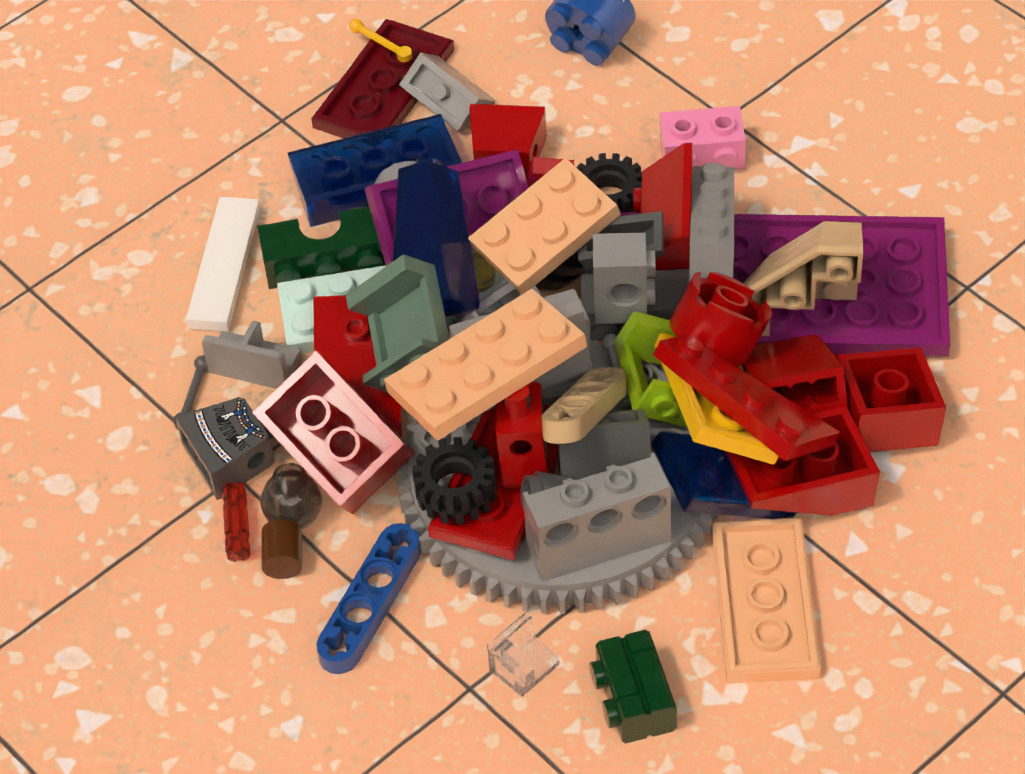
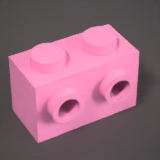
M740 106L660 112L662 157L683 143H693L692 173L693 166L702 167L707 163H719L725 167L745 169L746 139Z

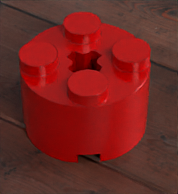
M697 272L693 275L670 319V327L676 337L682 335L694 337L707 349L734 366L739 367V365L748 361L772 317V310L765 300L759 306L751 299L755 291L740 281L716 272H710L707 278H700L701 272Z

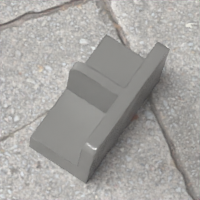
M257 321L251 322L244 336L221 331L219 337L205 335L202 340L208 373L275 389L298 369L302 360L300 349L264 341L261 323Z

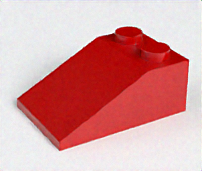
M846 405L811 413L841 432L833 447L787 461L778 457L774 465L725 451L751 508L833 516L874 506L880 470Z

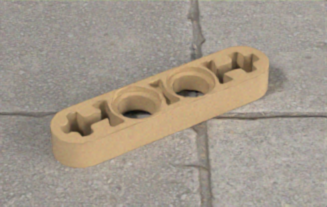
M602 367L592 369L584 374L542 414L544 441L554 444H566L584 438L627 394L626 371L617 367Z

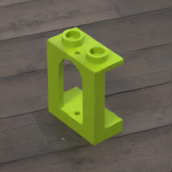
M633 311L614 340L621 369L626 371L627 392L632 410L644 409L647 418L687 427L670 383L653 379L648 386L641 360L662 365L653 356L655 351L654 344L660 333L676 336L670 327V320Z

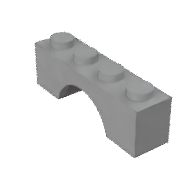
M707 163L702 167L693 166L689 282L697 272H701L700 278H707L710 272L720 273L733 278L734 167H725L719 163Z

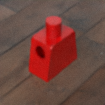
M470 104L469 112L474 160L518 149L523 169H525L533 157H540L547 137L545 106Z

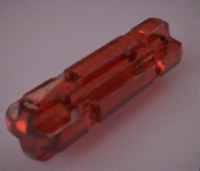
M239 481L226 483L222 487L224 534L226 536L225 552L227 553V559L231 562L238 560L246 561L251 555L246 488Z

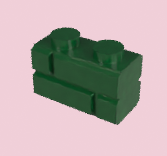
M645 629L626 634L623 638L617 636L598 641L595 644L596 661L589 662V667L595 689L604 688L607 700L602 701V707L608 728L617 727L621 741L625 744L646 739L648 735L654 737L673 732L677 728V708L650 631Z

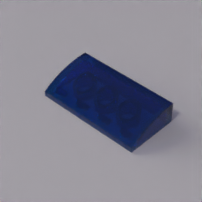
M441 114L287 152L293 177L310 227L340 220L339 211L369 206L364 188L374 185L380 173L393 164L403 161H417L425 164L430 170H435L462 163Z

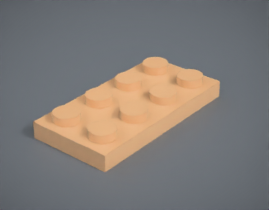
M530 289L385 378L384 382L387 392L438 441L587 347L586 337L579 328L535 290Z

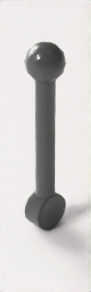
M200 355L194 360L196 370L182 411L173 418L177 430L178 426L175 417L191 411L203 373L208 370L204 355Z

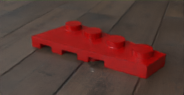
M682 335L660 340L653 353L655 358L784 461L833 447L841 433L710 351L694 337Z

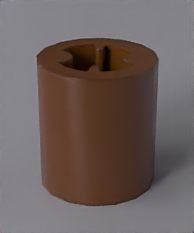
M275 519L263 526L261 530V567L267 576L276 579H288L301 572L302 530L298 523L287 519Z

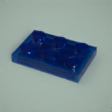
M660 432L652 442V446L683 512L765 519L793 518L797 513L751 508L724 450L693 442L689 434Z

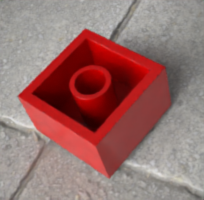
M921 347L837 355V359L844 366L848 410L870 452L938 446L947 407Z

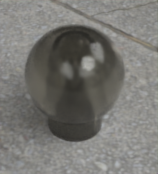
M285 463L278 466L274 470L272 477L266 482L260 497L261 510L268 522L275 519H287L297 523L302 530L311 525L318 517L322 507V494L315 480L307 474L302 466L295 463Z

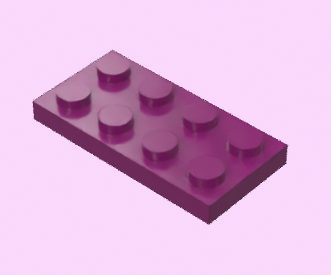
M517 149L370 185L364 189L385 264L388 266L403 254L423 260L473 247L468 237L529 187Z

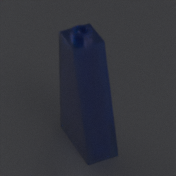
M419 158L415 164L398 169L393 261L404 254L435 265L445 317L479 309L480 299L471 246L468 239L469 234L458 171L441 165V161L438 159Z

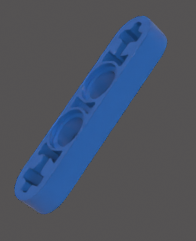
M403 523L392 524L382 531L318 637L316 646L319 663L327 672L333 674L347 673L358 664L419 560L421 554L419 535L416 530L412 531L410 525ZM402 542H407L408 547H407V546H401V547H399V549L397 550V552H396V554H395V562H393V561H392V558H393L392 545H393V546H400ZM377 573H385L392 578L388 585L379 588L369 585L368 579ZM355 608H366L371 611V616L363 622L356 623L347 619L348 613ZM344 632L347 635L345 638L346 652L338 651L335 656L331 655L330 649L338 650L342 645Z

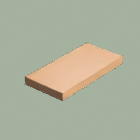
M802 517L713 522L712 540L727 684L820 679L821 665Z

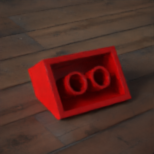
M693 143L681 144L643 170L642 188H634L633 213L643 214L662 211L664 214V255L655 260V270L690 269Z

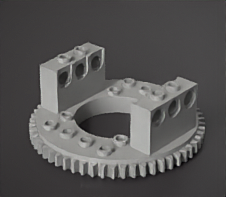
M575 289L544 297L554 308L574 300L578 301L584 311L592 368L613 367L609 350L605 349L604 346L597 345L595 340L590 342V320ZM490 314L450 325V339ZM641 360L648 386L653 379L669 382L666 374L659 369L660 364H650L645 360ZM584 374L543 389L544 403L552 406ZM617 403L610 412L632 410V406L621 407ZM482 413L441 439L446 438L447 445L454 444V437H462V443L466 445ZM415 418V424H408L407 426L408 438L403 439L416 454L410 457L397 471V486L401 511L405 516V524L410 525L412 531L416 530L418 532L421 553H429L430 563L433 566L441 564L442 575L445 577L455 573L457 586L461 587L470 582L471 594L477 595L482 590H486L487 601L493 602L497 597L501 596L504 597L505 607L508 608L515 601L522 602L523 611L527 612L533 604L540 605L541 613H547L550 606H558L560 614H565L568 605H575L579 613L585 611L586 603H593L598 610L603 609L604 600L609 598L616 605L621 604V594L624 593L629 594L635 599L638 597V587L643 586L650 591L653 590L655 577L666 582L669 580V567L680 571L683 568V557L688 559L694 557V545L701 547L704 545V534L711 533L713 519L718 518L719 505H722L725 484V458H723V450L693 442L688 427L648 418L651 445L649 458L623 466H615V464L607 466L604 472L578 480H572L571 478L562 480V485L530 495L528 492L523 493L526 536L514 561L429 537L428 526L432 519L427 516V510L422 511L419 507L412 471L413 465L417 466L416 458L419 453L426 456L425 447L432 444L435 449H438L439 443ZM453 474L440 479L438 485L447 488Z

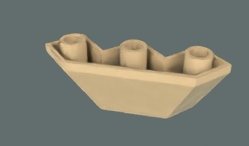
M824 221L771 253L743 283L755 291L751 299L759 306L765 300L770 308L790 310H814L815 299L856 300L858 283H861L863 260L862 223ZM770 321L762 333L763 336H769Z

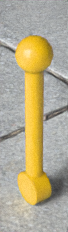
M355 18L349 22V29L352 33H362L396 53L397 59L400 62H408L412 59L410 47L397 46L366 28L360 19Z

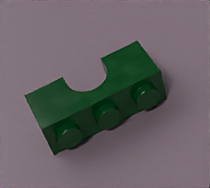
M366 206L339 211L340 228L334 235L325 239H312L305 236L300 230L298 219L257 226L268 288H278L277 283L385 266L370 207Z

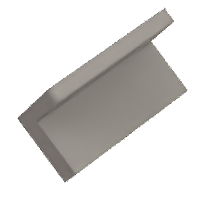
M420 53L399 84L454 129L462 132L470 123V104L493 105L495 102L491 96L437 55Z

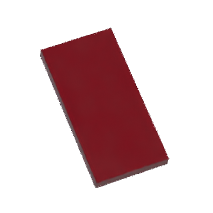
M385 19L375 33L399 47H410L412 59L408 62H400L397 59L396 53L370 39L311 118L312 127L382 151L418 101V99L399 85L420 53L437 55L444 61H447L454 51V40Z

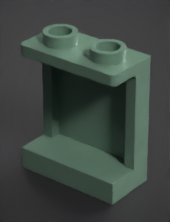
M403 254L346 294L348 310L368 316L377 366L362 376L365 386L389 394L385 386V378L449 340L436 269L433 264Z

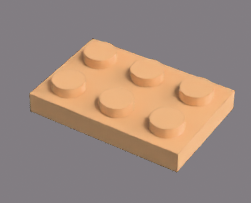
M565 158L468 237L473 248L522 295L532 289L593 238L592 234H598L619 217L621 213L615 202Z

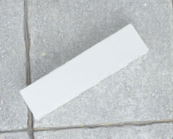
M219 197L186 316L188 329L229 332L261 210L259 199Z

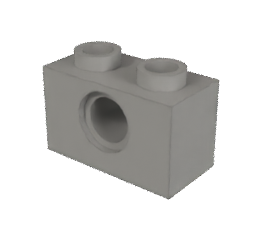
M646 232L592 234L595 324L626 323L633 311L647 314V305H655V279H647V277H655V250H646Z

